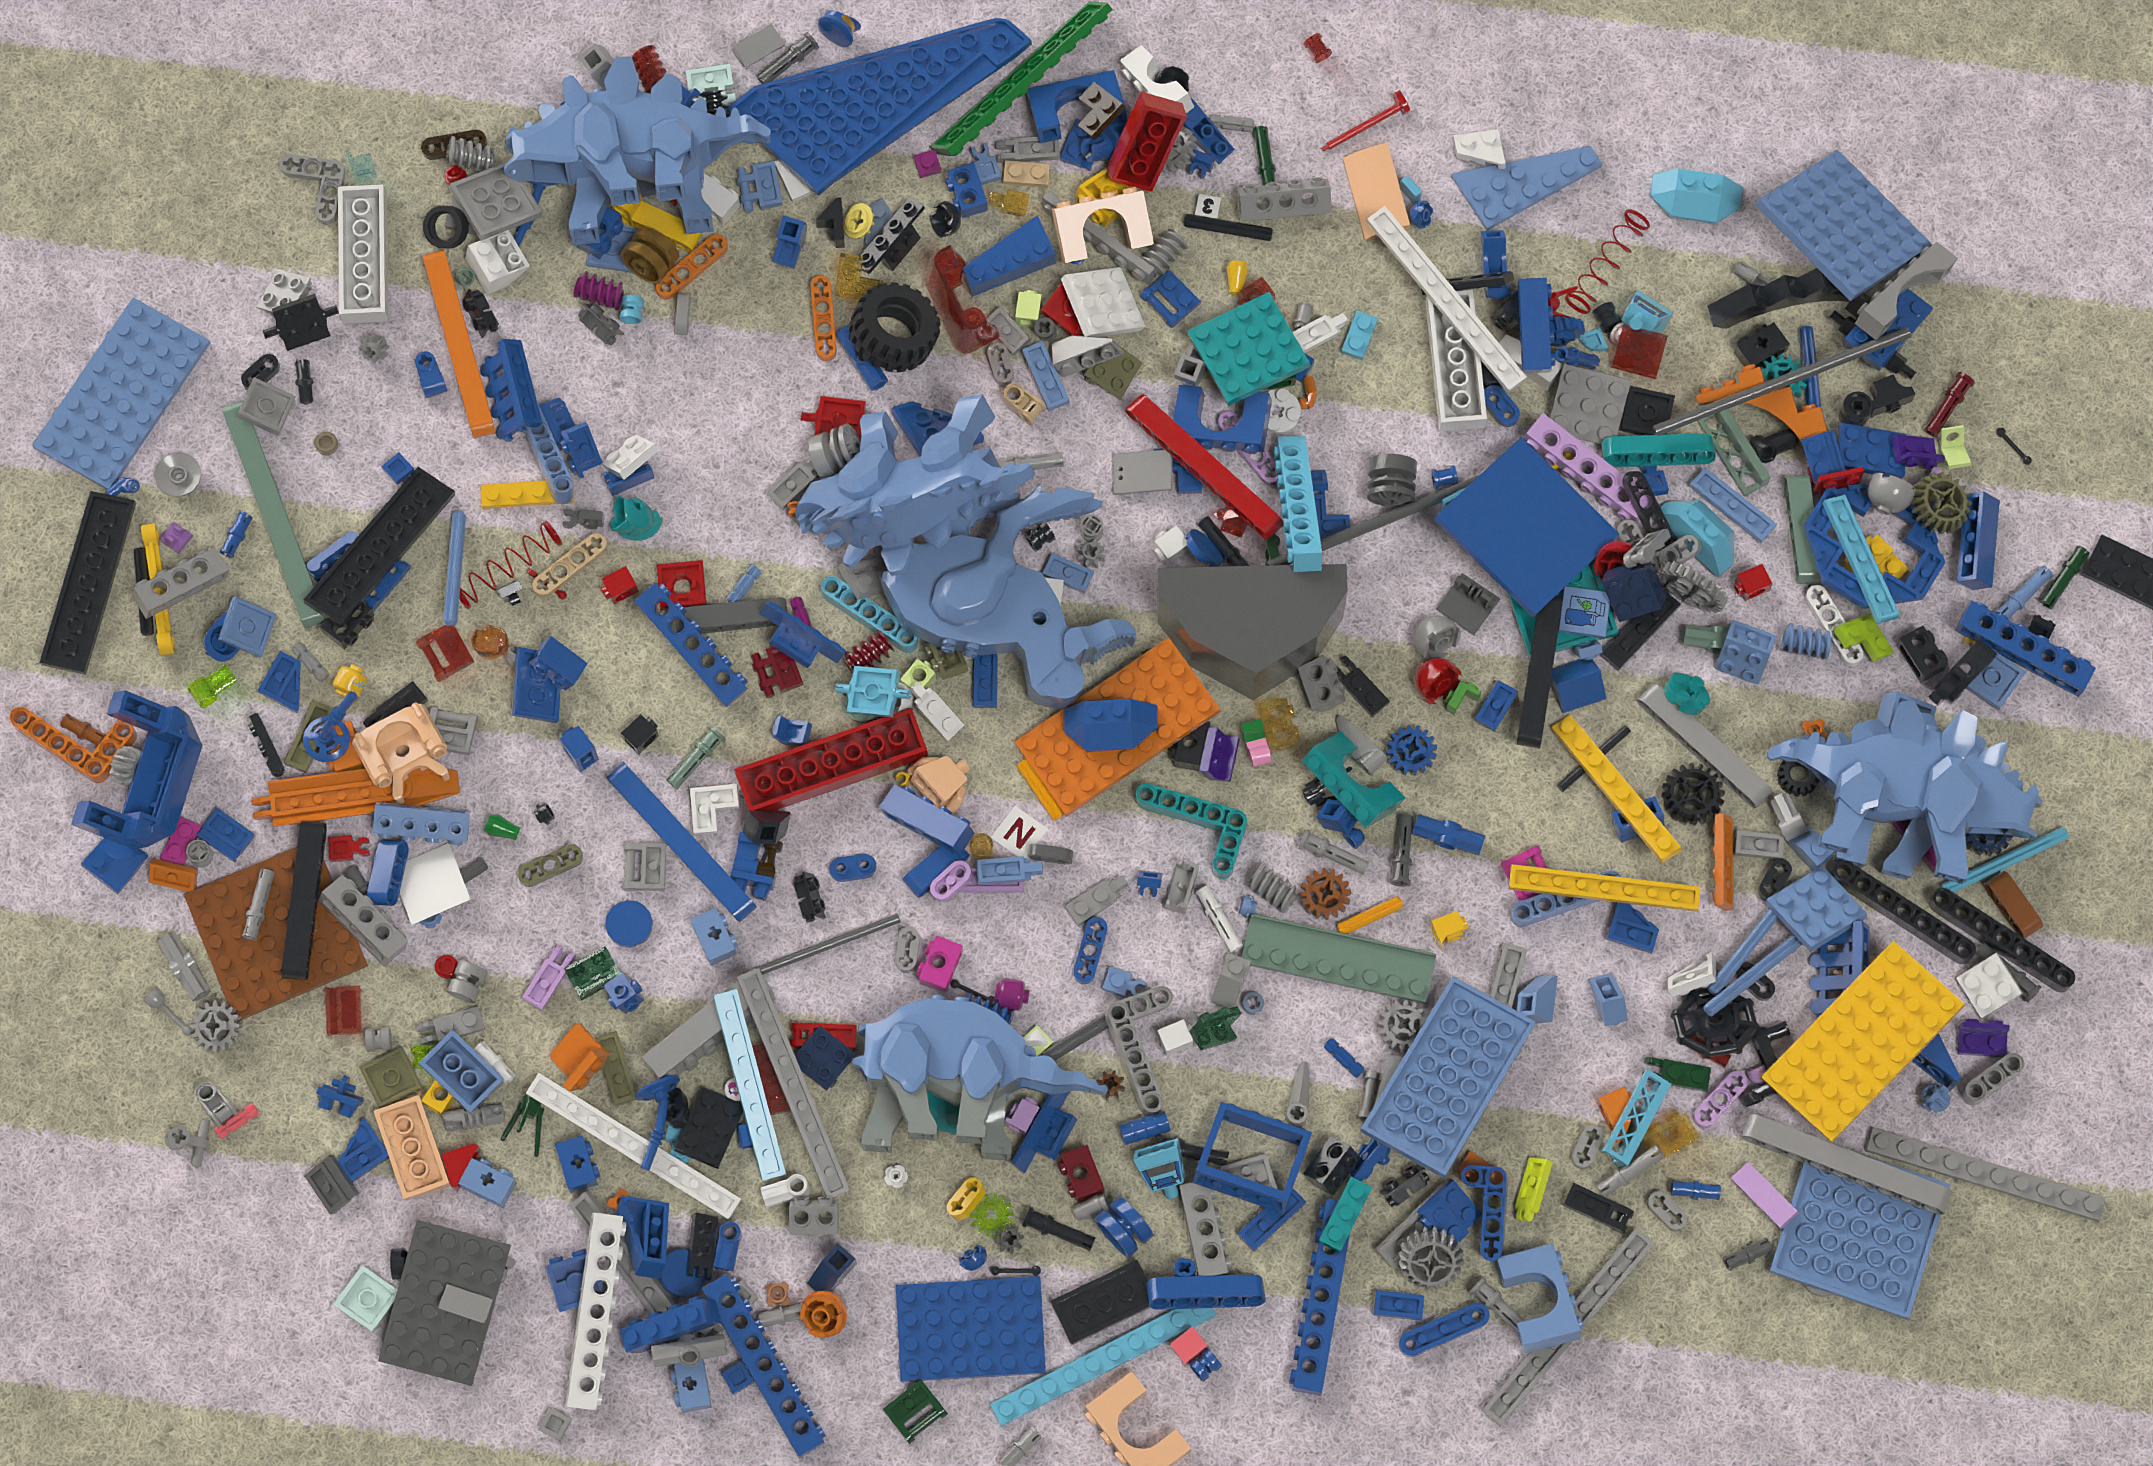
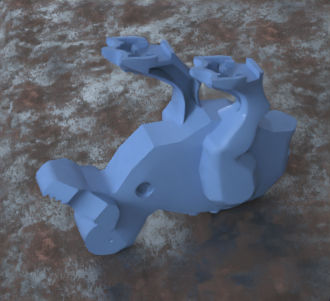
M1037 486L1025 499H1020V493L1015 492L1011 495L1003 494L1001 500L996 503L992 496L989 504L986 507L982 506L973 511V516L969 520H965L963 516L952 520L950 539L941 548L936 549L929 543H913V553L907 571L904 574L892 576L889 571L882 573V588L902 629L928 643L934 644L936 647H940V650L945 653H954V650L964 652V656L976 658L977 655L1014 652L1022 661L1028 696L1041 706L1063 709L1072 705L1079 698L1085 681L1083 670L1080 667L1082 663L1090 662L1094 665L1098 658L1101 659V655L1104 656V653L1112 652V649L1116 651L1117 647L1119 649L1122 646L1127 648L1128 644L1133 647L1136 641V631L1133 625L1126 620L1107 619L1091 626L1068 627L1065 623L1059 600L1042 572L1019 566L1014 558V544L1019 533L1024 528L1044 522L1060 521L1061 519H1079L1082 515L1092 513L1100 509L1103 503L1101 500L1093 499L1094 493L1057 487L1055 493L1041 492L1042 486ZM992 517L996 518L997 527L990 540L970 536V529L973 528L976 522L991 519Z

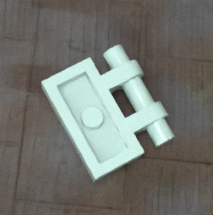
M730 64L686 70L689 90L696 88L702 93L734 88ZM725 91L721 92V94L728 96V99L722 101L723 104L736 102L735 93L726 94Z

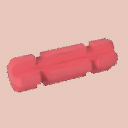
M253 1103L249 1104L244 1108V1111L240 1110L236 1116L232 1115L225 1120L226 1123H221L222 1126L220 1128L215 1127L214 1130L218 1137L221 1139L229 1135L228 1132H234L249 1122V1118L253 1119L258 1116L259 1111Z

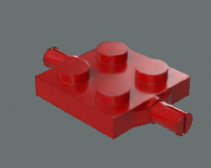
M820 396L819 407L816 413L802 411L801 421L814 422L815 435L823 432L830 434L832 429L849 424L861 440L860 419L865 415L866 401Z

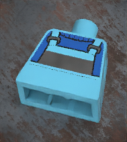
M1637 290L1624 312L1622 321L1632 329L1647 337H1651L1664 331L1674 312Z
M1176 1138L1136 1150L1134 1163L1150 1190L1155 1192L1163 1189L1167 1199L1179 1196L1180 1192L1177 1185L1182 1184L1185 1177L1179 1139Z

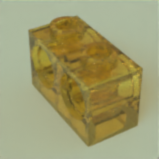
M1287 698L1259 703L1258 710L1270 753L1296 748L1300 735L1298 727H1293L1292 718H1295L1293 705H1288ZM1278 710L1283 713V717L1274 718L1271 713ZM1280 732H1284L1289 736V738L1286 740H1279L1276 737V735Z

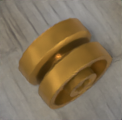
M647 226L640 227L632 237V241H629L620 252L622 261L631 272L646 282L653 284L660 283L668 273V269H671L679 259V251L671 240L661 232Z

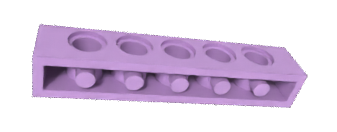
M1542 413L1523 439L1535 451L1544 455V459L1553 466L1556 464L1561 468L1562 473L1567 478L1575 479L1581 484L1580 486L1584 491L1596 495L1602 505L1607 508H1613L1623 521L1626 519L1635 521L1638 515L1623 487L1622 479L1624 475ZM1552 438L1555 445L1548 446L1544 439ZM1563 452H1570L1573 455V460L1565 459ZM1581 466H1588L1592 473H1583ZM1599 481H1608L1610 488L1601 487ZM1618 494L1626 495L1628 502H1621L1618 499ZM1643 495L1640 498V505L1645 508L1649 500L1647 496Z

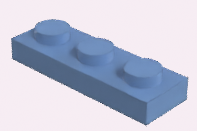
M1041 341L1023 348V356L1047 406L1048 412L1069 404V398L1053 366L1044 342Z

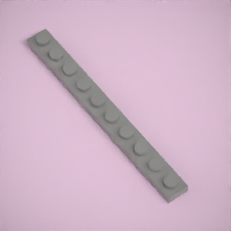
M757 968L736 977L825 1196L834 1197L849 1191L850 1189L760 969Z
M1872 1128L1866 1148L1868 1153L2097 1222L2100 1221L2106 1199L2102 1196L1877 1128Z
M1637 1228L1576 1298L1577 1308H1574L1576 1316L1581 1317L1583 1329L1654 1246L1655 1243ZM1572 1342L1531 1352L1482 1409V1412L1501 1427Z

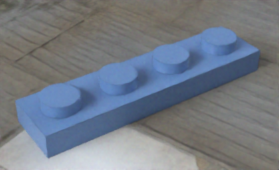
M1706 467L1690 483L1689 487L1760 543L1768 537L1777 525Z

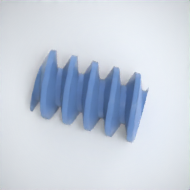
M1789 623L1783 634L1781 651H1783L1785 646H1788L1789 653H1792L1796 647L1798 655H1801L1802 651L1806 649L1807 657H1810L1812 652L1815 651L1817 659H1819L1822 653H1825V660H1828L1832 641L1830 631H1825L1822 636L1821 629H1816L1813 634L1812 628L1807 627L1805 632H1803L1802 625H1798L1794 631L1793 623Z

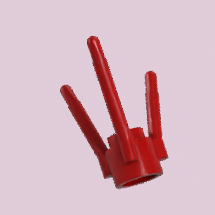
M1577 286L1552 292V297H1548V306L1553 308V317H1571L1558 313L1556 310L1560 305L1559 296L1576 291L1578 289Z

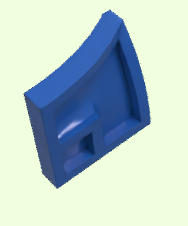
M103 838L81 863V866L118 895L140 869L148 854L141 849H131Z

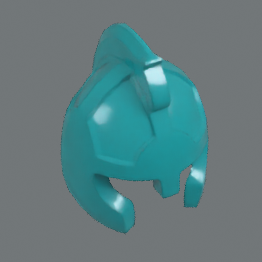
M617 496L613 506L615 517L610 523V529L629 540H646L658 532L663 518H660L657 511L651 510L644 501L636 497L629 500Z

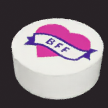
M732 1078L725 1085V1094L728 1098L741 1102L735 1078Z

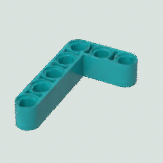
M1141 784L1137 788L1136 803L1140 808L1222 832L1213 859L1212 871L1219 879H1227L1232 875L1247 826V817L1244 812L1152 784ZM1146 792L1150 793L1153 797L1151 800L1144 801L1140 798V795ZM1171 799L1175 802V805L1173 807H1166L1163 805V801ZM1194 806L1198 811L1194 814H1189L1185 811V808ZM1216 812L1220 815V818L1213 821L1208 818V814ZM1239 819L1243 824L1240 827H1234L1230 824V821ZM1230 840L1236 846L1233 849H1227L1223 845L1224 842ZM1225 862L1229 865V869L1221 871L1217 868V864Z

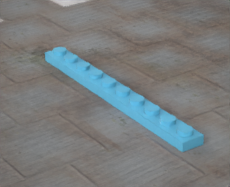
M1213 1308L1174 1309L991 1403L990 1406L1002 1427L1185 1333L1191 1327L1194 1328L1216 1317V1313Z

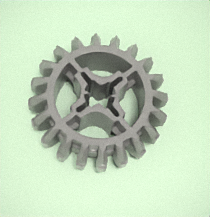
M1435 1226L1429 1232L1426 1227L1423 1228V1233L1415 1230L1414 1237L1408 1235L1406 1238L1407 1243L1402 1242L1401 1251L1398 1254L1400 1259L1399 1267L1402 1269L1403 1276H1408V1282H1415L1417 1288L1424 1284L1427 1291L1430 1286H1434L1438 1290L1439 1284L1447 1287L1448 1280L1455 1282V1274L1460 1275L1461 1266L1464 1265L1462 1258L1464 1254L1460 1248V1242L1458 1240L1454 1241L1455 1237L1453 1234L1447 1236L1445 1229L1438 1233ZM1437 1246L1442 1247L1449 1254H1445V1251H1440L1437 1249ZM1432 1252H1433V1255H1434V1256L1432 1257L1431 1262H1430V1265H1429V1260H1430V1258H1431V1256H1432ZM1413 1263H1417V1266L1424 1267L1426 1271L1417 1268Z

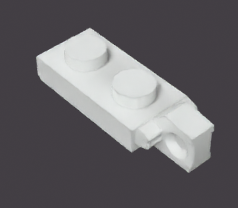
M1344 313L1334 318H1331L1330 315H1324L1295 330L1293 334L1303 352L1306 353L1337 337L1341 332L1340 328L1345 325L1348 319Z
M915 683L909 688L917 698L914 701L915 707L944 740L949 741L964 726L960 719L931 688L925 690L920 683Z

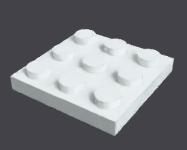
M1121 267L1066 274L1061 278L1085 337H1102L1141 331L1145 327Z

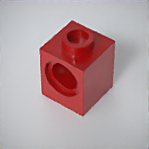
M1760 564L1737 574L1734 588L1738 596H1742L1747 601L1770 591L1773 583L1763 564Z
M627 566L601 578L604 585L601 587V591L606 600L611 598L614 605L639 592L637 584Z

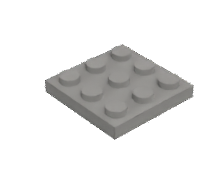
M507 162L450 184V191L480 241L542 217V211L526 184L513 180L504 174V166Z
M1564 363L1550 419L1575 438L1601 444L1605 438L1617 436L1631 380Z

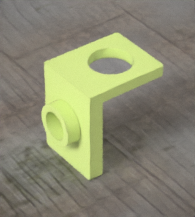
M1964 425L1941 429L1940 450L1942 455H1945L1948 469L1971 466L1970 458L1964 446ZM1956 432L1959 434L1958 438L1953 441L1946 439L1950 433Z

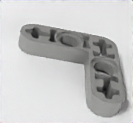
M299 155L284 156L280 161V168L285 176L321 181L315 214L321 224L329 225L333 223L338 214V187L343 186L345 180L343 164L335 160ZM290 162H293L294 166L297 167H291V170H288L287 166L285 165H289ZM301 163H303L302 172H300L299 167H301ZM311 164L319 166L318 171L314 174L307 172V167ZM323 166H325V168H326V171H324V175H322V174H323ZM334 168H338V171L340 173H336L335 176H332L331 172L329 171H334ZM329 188L337 190L336 195L332 198L324 195L325 191ZM326 203H328L331 214L324 218L322 213L326 211Z
M1626 519L1618 526L1621 540L1628 543L1633 541L1630 543L1633 546L1645 537L1640 525L1633 520ZM1626 526L1634 527L1632 534L1636 538L1640 536V539L1633 540L1631 535L1625 534L1627 531ZM1686 535L1657 552L1650 560L1652 565L1656 567L1654 569L1657 573L1660 566L1666 563L1665 556L1670 551L1676 554L1675 562L1679 566L1698 555L1702 548L1701 541L1695 536ZM1687 541L1695 542L1692 546L1693 551L1686 549L1680 553L1677 547L1679 549L1686 548L1688 546Z

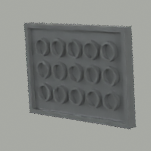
M417 1220L378 1361L473 1386L511 1244ZM449 1284L493 1299L486 1322L481 1323L439 1309L438 1306L446 1285Z

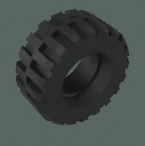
M890 282L889 285L881 283L877 287L873 286L862 295L851 316L849 331L851 333V342L855 343V350L858 354L861 353L863 355L862 358L867 363L870 361L874 364V367L878 369L880 367L885 368V371L893 372V370L905 372L906 369L913 370L926 361L937 342L941 324L935 306L930 305L931 300L927 296L923 297L921 291L918 289L913 290L907 284L901 286L897 282ZM891 317L901 321L910 330L912 337L900 338L889 334L881 327L877 318Z

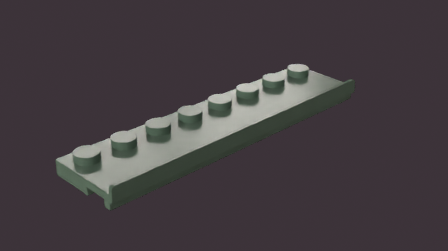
M1251 914L1242 958L1251 961L1250 966L1426 1004L1436 954Z

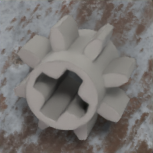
M373 333L370 337L366 335L361 340L364 345L359 350L362 351L365 359L376 363L379 359L383 360L388 355L385 351L389 348V345H387L384 336Z
M1096 539L1089 543L1084 540L1083 548L1077 547V552L1082 554L1078 557V562H1084L1086 568L1093 565L1095 568H1098V561L1105 560V556L1100 554L1104 551V546L1099 547ZM1090 551L1092 554L1095 553V556L1091 557V555L1087 554V552Z

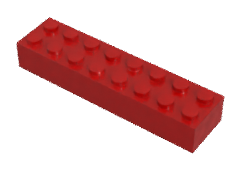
M912 708L894 713L893 717H883L744 765L734 769L748 811H776L917 762L922 757H928V752Z

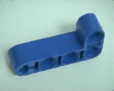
M1470 1165L1465 1167L1461 1173L1463 1183L1469 1187L1484 1188L1480 1252L1485 1260L1496 1261L1504 1252L1508 1174L1500 1167ZM1471 1169H1475L1479 1173V1179L1475 1183H1470L1466 1177L1467 1172ZM1494 1171H1499L1503 1175V1181L1499 1185L1491 1182L1490 1176ZM1493 1195H1498L1501 1198L1502 1203L1498 1209H1493L1489 1205V1198ZM1491 1219L1497 1220L1500 1224V1229L1496 1233H1491L1487 1228V1224ZM1486 1235L1490 1237L1500 1236L1499 1241L1494 1240V1248L1498 1249V1253H1495L1493 1257H1490V1253L1486 1252V1248L1491 1246V1240H1486Z

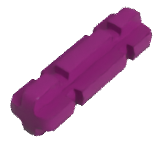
M796 597L791 599L790 604L794 615L811 627L806 608H803L805 606L802 598Z

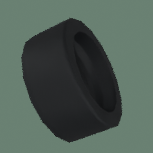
M436 206L426 214L423 221V232L431 245L437 248H455L465 241L469 232V223L461 209L454 206ZM442 214L452 215L456 222V232L450 240H442L436 233V221Z

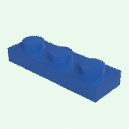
M1293 1188L1284 1214L1264 1208L1237 1235L1255 1252L1306 1204V1201Z

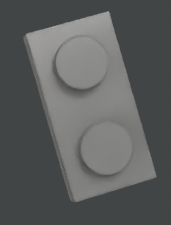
M1001 306L984 321L1014 355L1031 341V338Z
M1737 830L1734 855L1775 860L1782 859L1784 835Z

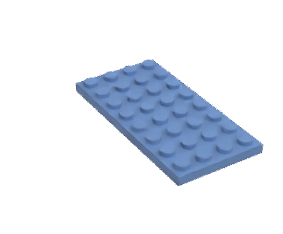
M133 297L33 443V448L107 490L121 477L210 345V340Z
M1452 976L1361 1127L1360 1132L1445 1179L1529 1037L1536 1021Z

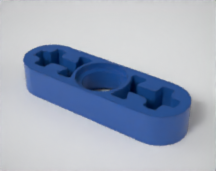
M1093 917L1086 924L1074 967V978L1080 984L1091 983L1096 974L1107 934V923L1101 917ZM1099 923L1103 931H1098L1096 940L1092 939L1093 929L1090 927ZM1087 945H1094L1098 951L1095 956L1089 957L1085 955L1084 948ZM1085 961L1095 962L1094 965L1089 963L1088 972L1091 975L1081 978V973L1078 970L1082 971L1084 969Z

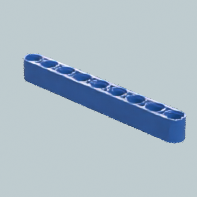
M624 762L606 776L615 789L739 923L757 908L747 894Z

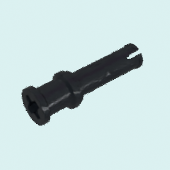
M1159 1134L1157 1144L1173 1139L1165 1138L1162 1134ZM1179 1138L1182 1157L1200 1161L1204 1147L1186 1144L1185 1140ZM1212 1149L1208 1163L1221 1166L1227 1165V1160L1219 1159L1218 1157L1228 1159L1229 1152Z
M1031 1206L1022 1225L1025 1228L1028 1226L1036 1229L1044 1236L1051 1234L1089 1252L1096 1238L1055 1221L1054 1217L1050 1214L1046 1216L1036 1212Z

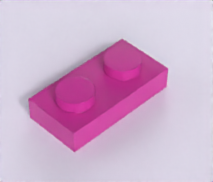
M180 817L176 831L169 838L160 856V860L184 866L188 859L186 848L190 842L198 839L196 834L203 827Z

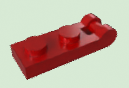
M791 1023L792 1039H790V1045L794 1049H800L816 1029L821 1026L850 1050H856L857 1025ZM802 1032H809L808 1039H802Z

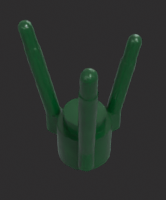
M524 1095L523 1101L519 1102L515 1114L501 1137V1141H505L520 1114L522 1116L516 1129L518 1133L521 1132L526 1118L534 1119L537 1116L534 1156L538 1157L542 1116L545 1110L541 1108V1103L528 1095Z

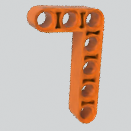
M14 708L9 717L10 722L18 732L94 783H102L110 776V763L113 761V755L106 756V751L110 748H116L117 751L118 748L121 749L123 746L132 747L137 739V732L133 725L120 720L113 725L97 748L91 753L27 708ZM27 716V720L24 723H17L20 717ZM39 729H46L44 735L36 736ZM123 730H130L129 735L120 737V733ZM64 741L62 748L54 749L57 742ZM83 754L80 761H73L75 755ZM97 766L102 767L98 774H91L93 768Z

